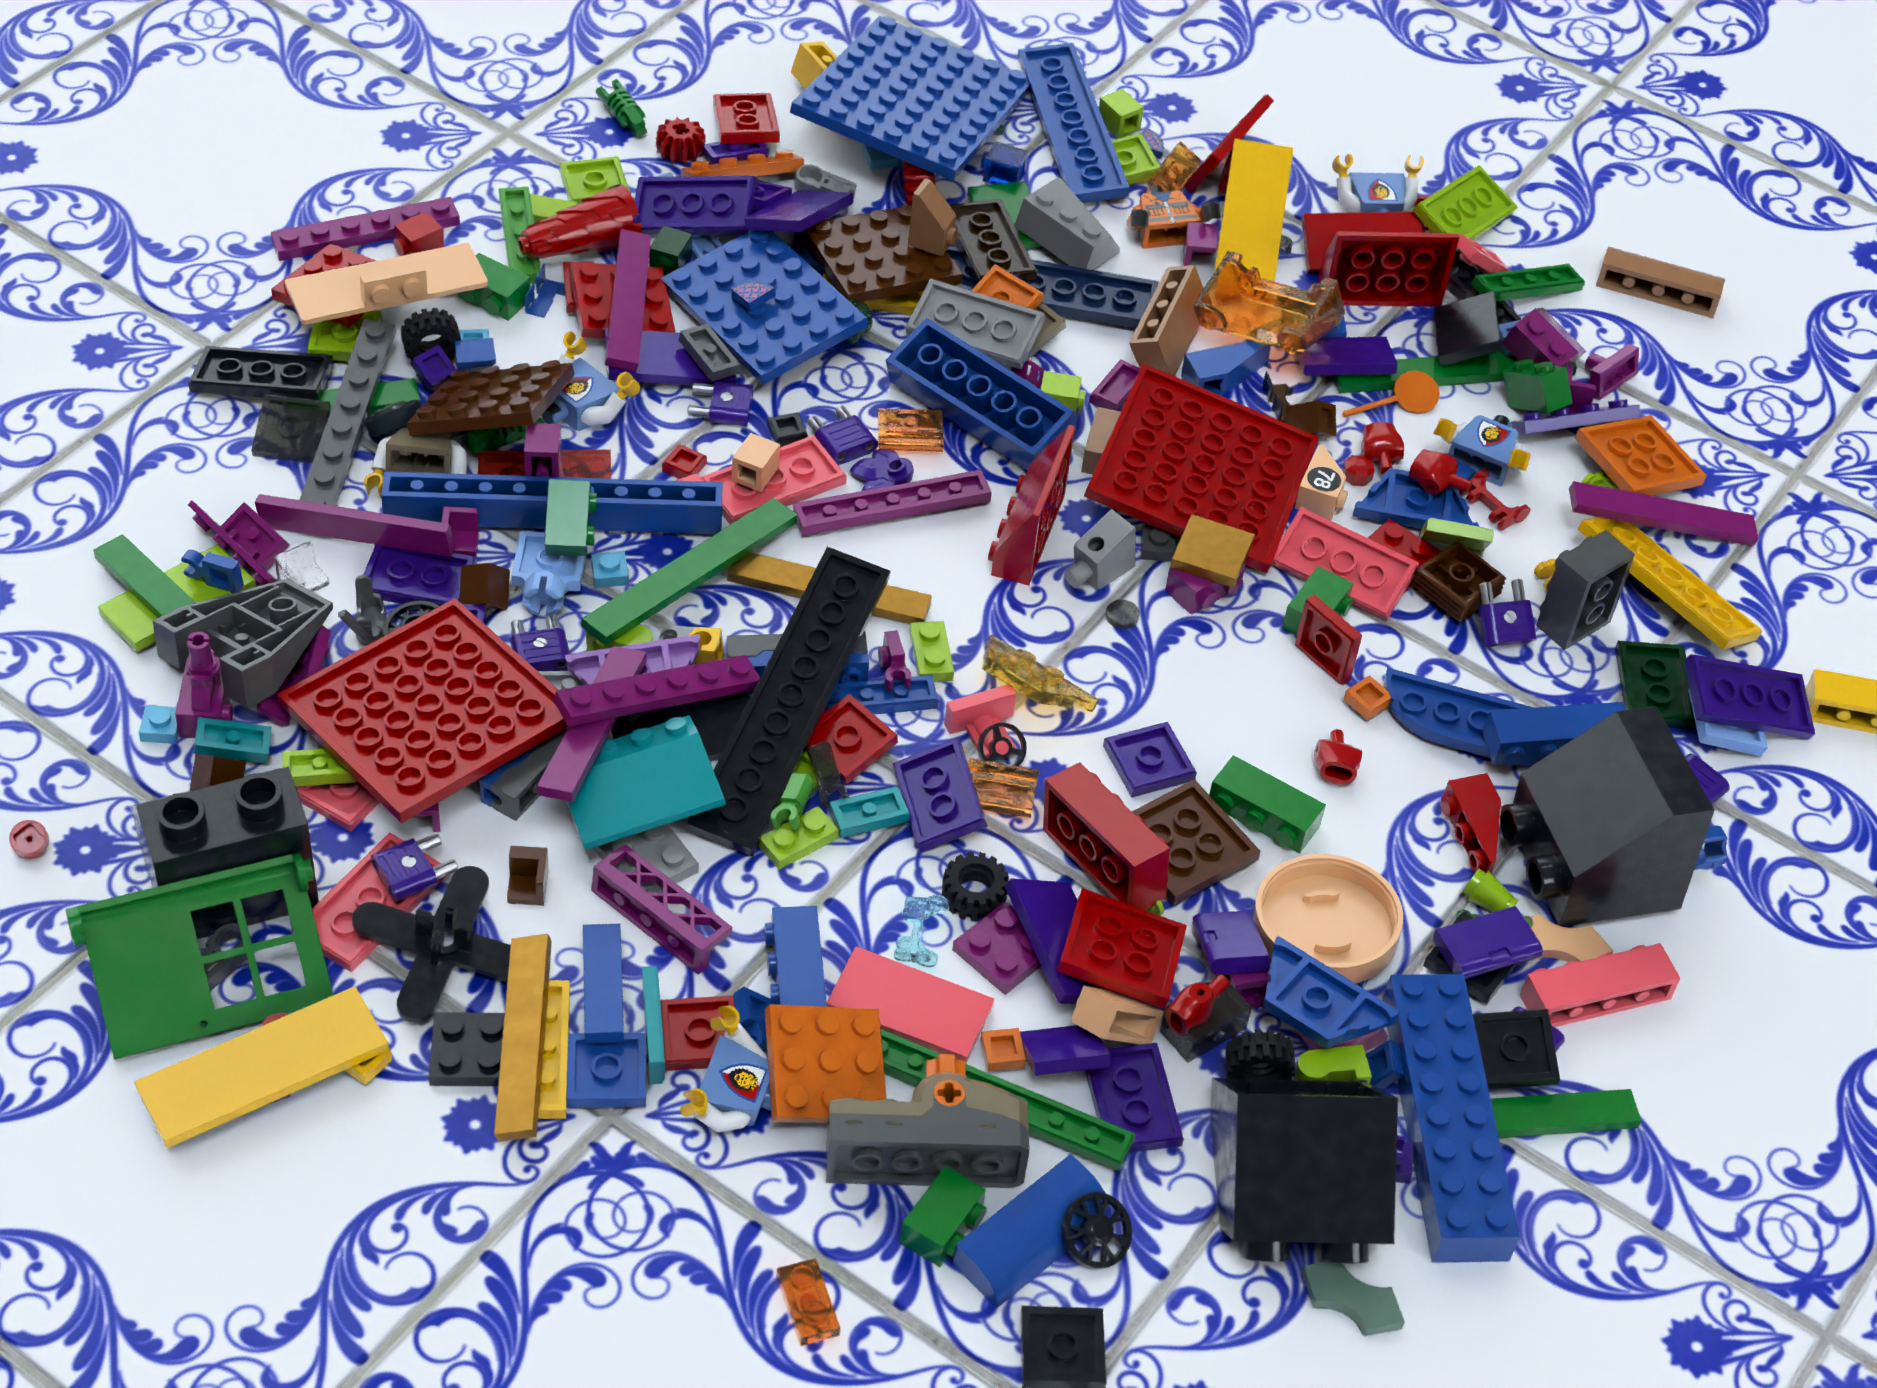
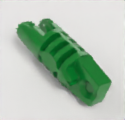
M618 79L612 81L614 91L610 94L603 86L596 88V95L623 128H629L636 137L647 133L646 124L643 119L646 117L645 113Z
M539 418L536 423L544 424L545 421ZM527 425L470 430L468 432L467 448L474 453L498 449L522 440L526 437Z

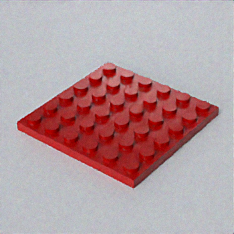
M1143 363L1087 486L1084 497L1179 537H1182L1191 514L1255 534L1254 541L1245 564L1267 574L1319 437Z
M456 598L277 694L279 705L400 823L407 821L568 728L553 701L558 689Z

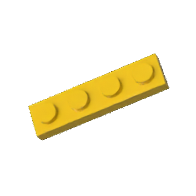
M549 980L538 1119H566L570 980Z

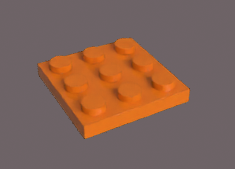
M1652 415L1579 428L1575 436L1578 443L1602 468L1604 473L1623 491L1652 496L1701 486L1707 477L1702 469Z
M769 1004L765 1008L772 1122L827 1123L830 1099L860 1098L867 1101L886 1099L879 1009Z

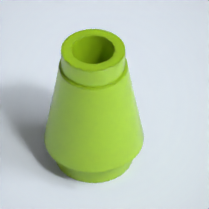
M1479 868L1462 891L1469 896L1468 901L1492 912L1516 906L1519 901L1489 871L1485 873Z

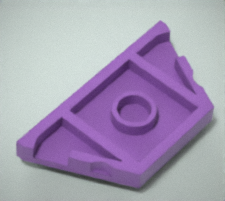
M697 634L620 647L646 652L647 662L641 674L693 665L701 649L700 636ZM611 648L565 655L567 669L582 685L592 684Z

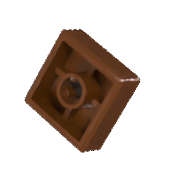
M1456 541L1416 568L1412 585L1421 591L1426 598L1431 599L1444 609L1450 617L1462 621L1477 611L1479 606L1483 605L1479 585L1483 582H1490L1494 599L1502 593L1506 577L1463 543Z

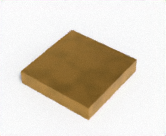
M1191 514L1172 557L1170 568L1234 588L1252 547L1255 534Z

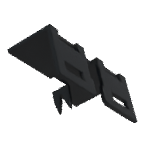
M1266 371L1262 388L1266 391L1268 402H1272V411L1275 412L1277 420L1287 423L1286 406H1289L1290 403L1287 402L1285 396L1293 395V386L1289 389L1287 384L1273 385Z

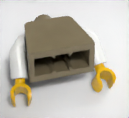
M402 427L394 435L382 439L378 444L371 467L374 472L364 478L367 494L370 495L371 489L378 486V493L381 498L384 471L467 474V453L456 440H450L451 432L409 435L408 427Z

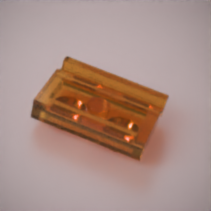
M878 408V449L943 452L942 410Z
M969 758L968 765L983 810L1031 818L1039 769Z

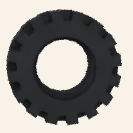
M427 308L421 309L422 313L420 314L417 312L412 313V319L406 318L404 321L405 326H401V338L408 359L410 358L412 361L413 358L437 345H440L450 361L455 359L454 341L461 340L457 322L452 314L448 315V312L443 309L439 312L438 308H432L431 311L427 312ZM429 335H441L432 341H422L423 338Z
M967 852L965 858L960 854L956 856L955 862L951 860L948 863L947 869H945L942 883L943 902L945 906L949 905V911L953 915L959 912V918L963 920L968 916L971 917V921L977 922L978 917L983 919L1007 899L1008 893L1005 885L1009 881L1008 872H1005V866L1002 863L997 864V858L993 856L989 859L985 858L986 853L980 852L979 856H974V852ZM968 881H978L984 883L989 889L983 892H972L966 890L962 884Z
M1255 1029V1033L1245 1031L1242 1032L1241 1037L1235 1035L1232 1037V1042H1227L1225 1048L1227 1078L1292 1080V1077H1295L1294 1047L1292 1040L1289 1037L1285 1038L1284 1033L1274 1034V1030L1268 1029L1266 1032H1261V1029Z

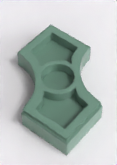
M1327 1261L1303 1266L1301 1275L1313 1308L1332 1309L1346 1315L1356 1323L1364 1336L1403 1329L1405 1320L1392 1287H1375L1356 1279L1345 1268L1343 1263Z

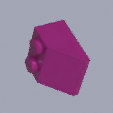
M1544 308L1533 309L1513 326L1502 341V344L1518 360L1533 359L1534 363L1553 362V366L1566 367L1567 364L1572 365L1586 352Z

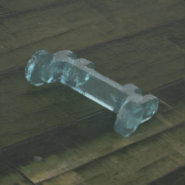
M931 895L928 898L909 896L905 899L902 918L906 921L914 922L911 936H899L897 938V949L894 951V958L898 961L916 962L923 967H934L937 965L938 955L926 948L921 941L924 921L931 915L947 911L949 901L941 895Z

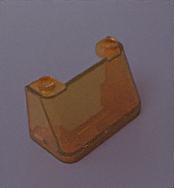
M1229 250L1193 304L1198 322L1205 329L1218 330L1280 348L1290 354L1303 353L1334 329L1345 315L1337 280L1323 277L1319 284L1312 283L1308 291L1261 278L1257 267H1252L1251 270L1247 269L1241 263L1243 259L1242 254Z

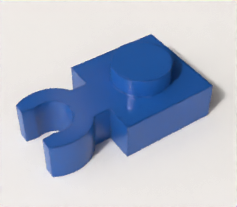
M191 549L187 550L182 556L181 562L189 564L184 570V575L193 579L203 577L205 578L206 585L231 593L239 592L243 588L244 583L238 560L208 552L203 556L198 551Z

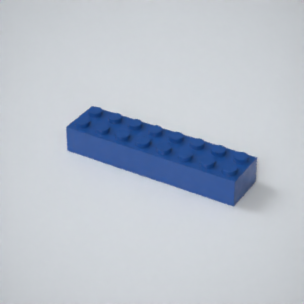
M1464 974L1390 975L1382 1001L1400 1011L1397 1022L1388 1026L1387 1029L1389 1039L1399 1043L1405 1076L1397 1081L1409 1142L1413 1143V1166L1432 1263L1510 1262L1520 1235Z

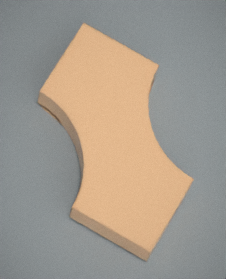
M1540 913L1526 919V922L1543 948L1542 956L1534 958L1536 960L1538 958H1555L1566 962L1574 960L1581 962L1597 958L1604 953H1613L1614 951L1591 925L1581 928H1566L1548 921Z

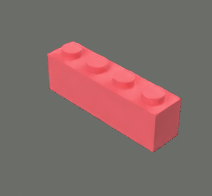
M1661 943L1650 946L1639 945L1628 951L1616 954L1604 953L1597 958L1586 961L1574 960L1566 963L1564 966L1534 970L1527 975L1520 997L1527 1010L1548 1009L1551 1025L1558 1027L1671 1000L1680 981V976Z

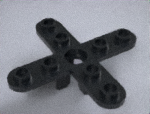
M465 866L453 874L435 916L432 915V912L417 909L415 915L377 902L363 903L353 913L352 925L359 935L417 954L397 997V1011L406 1021L414 1023L423 1022L433 1015L454 966L508 982L511 945L474 933L473 923L489 889L488 875L478 867ZM444 932L454 935V942L449 946H444Z

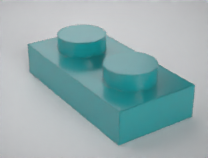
M198 717L193 754L267 763L272 727Z
M898 786L829 802V812L834 824L839 829L840 838L909 822L910 813Z

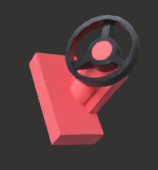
M1011 684L948 701L946 704L944 725L949 734L966 730L983 764L995 772H1008L1016 769L1023 762L1027 751L1026 740L1022 732L1014 725L1000 721L1012 717L1014 714L1016 692ZM1005 727L1012 730L1018 736L1021 750L1015 748ZM1010 754L1019 756L1017 762L1009 768H998L991 764L995 759L1006 758Z

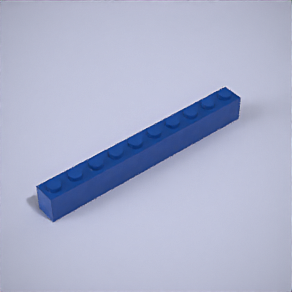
M384 471L381 494L383 514L441 523L444 506L478 509L479 527L545 529L549 479L590 481L591 492L597 493L596 513H590L589 525H595V530L716 534L722 529L723 482Z

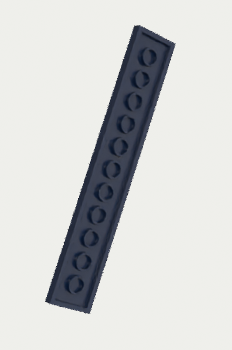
M796 232L791 248L820 275L826 273L802 236V232ZM949 246L947 252L963 273L962 284L953 286L971 291L977 284L959 247ZM1032 260L1037 270V279L1025 281L1044 293L1045 299L1043 303L1058 315L1135 329L1159 284V281L1037 260Z

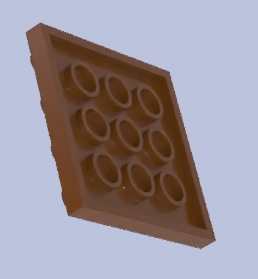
M912 205L823 220L802 231V236L837 290L852 304L924 291L930 279L950 285L962 284L963 273L947 250L940 256L908 245Z
M552 360L541 364V366H530L528 363H521L509 369L490 366L476 372H470L469 369L455 370L450 373V377L439 385L435 393L428 397L424 405L417 409L416 413L407 422L409 435L534 425L575 375L572 363L560 364V361Z

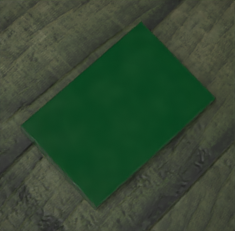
M1618 641L1615 651L1626 710L1656 706L1668 728L1695 730L1696 723L1688 690L1690 688L1684 663L1686 658L1684 645Z

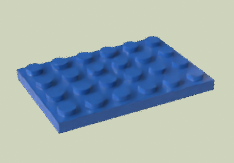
M750 230L748 233L727 242L661 278L666 284L667 292L701 325L708 323L732 355L762 385L868 327L867 317L773 231ZM745 282H763L774 287L776 296L750 311L732 297L730 288Z

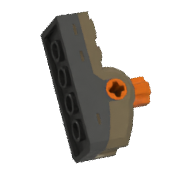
M939 1054L935 1059L926 1061V1078L921 1080L914 1089L911 1102H900L894 1099H883L881 1101H867L860 1098L830 1099L826 1140V1183L930 1186L945 1165L984 1188H1015L1024 1183L1029 1157L1028 1101L1004 1089L967 1078L966 1062L957 1059L955 1054Z

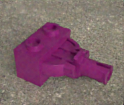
M201 631L191 633L187 641L189 656L186 660L175 712L178 733L181 738H195L198 717L232 721L233 719L231 698L224 695L219 657H215L214 650L211 649L209 635Z

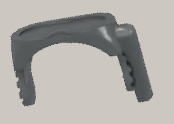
M360 575L355 580L357 618L355 619L346 609L338 612V617L356 634L357 640L361 644L369 645L384 636L383 624L387 614L381 595L373 593L371 577Z

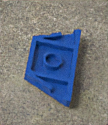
M1389 468L1382 476L1381 481L1375 483L1369 489L1368 495L1361 502L1357 501L1355 503L1353 511L1354 517L1386 522L1390 518L1399 525L1420 529L1429 518L1479 526L1478 522L1473 523L1469 517L1468 512L1470 508L1465 499L1460 496V490L1448 485V487L1436 495L1429 494L1415 479L1409 477V471Z
M1278 936L1275 939L1263 1009L1326 1049L1397 1022L1400 1011L1282 937Z

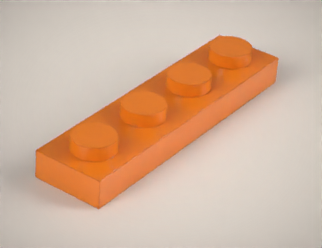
M780 150L775 152L776 156L765 157V154H751L747 156L748 160L737 161V158L734 157L721 158L718 164L710 165L708 161H696L691 163V167L681 168L682 176L754 175L757 177L797 171L800 166L804 165V158L793 154L792 150Z

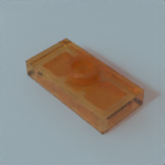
M1180 141L1146 184L1149 187L1159 185L1164 192L1180 191L1202 160Z

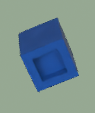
M493 338L454 341L457 370L469 369L471 372L473 367L493 366L496 364Z

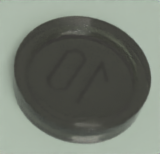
M1115 600L1107 606L1105 616L1108 623L1113 627L1129 629L1138 623L1140 612L1138 607L1130 601Z

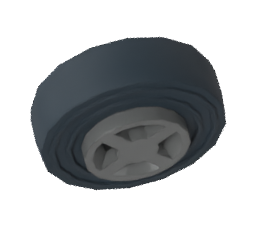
M401 400L375 411V415L365 421L368 433L371 437L394 435L402 427L407 426V422L416 413V410L422 407L418 400L408 402Z

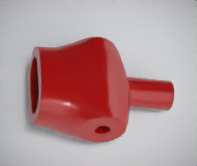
M1376 422L1365 426L1362 433L1361 455L1373 462H1379L1381 474L1384 475L1389 468H1393V461L1403 459L1404 442L1395 426L1391 423Z
M1423 449L1413 461L1409 471V477L1415 479L1426 492L1433 495L1442 492L1448 485L1468 493L1472 485V481L1456 475L1458 470L1457 460L1442 452Z
M1335 729L1330 733V740H1318L1314 751L1315 764L1320 771V775L1326 781L1346 785L1355 780L1362 759V750L1344 743L1343 731Z
M1219 974L1209 985L1198 982L1184 988L1165 1012L1166 1021L1172 1030L1178 1035L1184 1036L1192 1028L1206 1023L1213 1008L1214 1000L1230 986L1229 980L1224 975Z

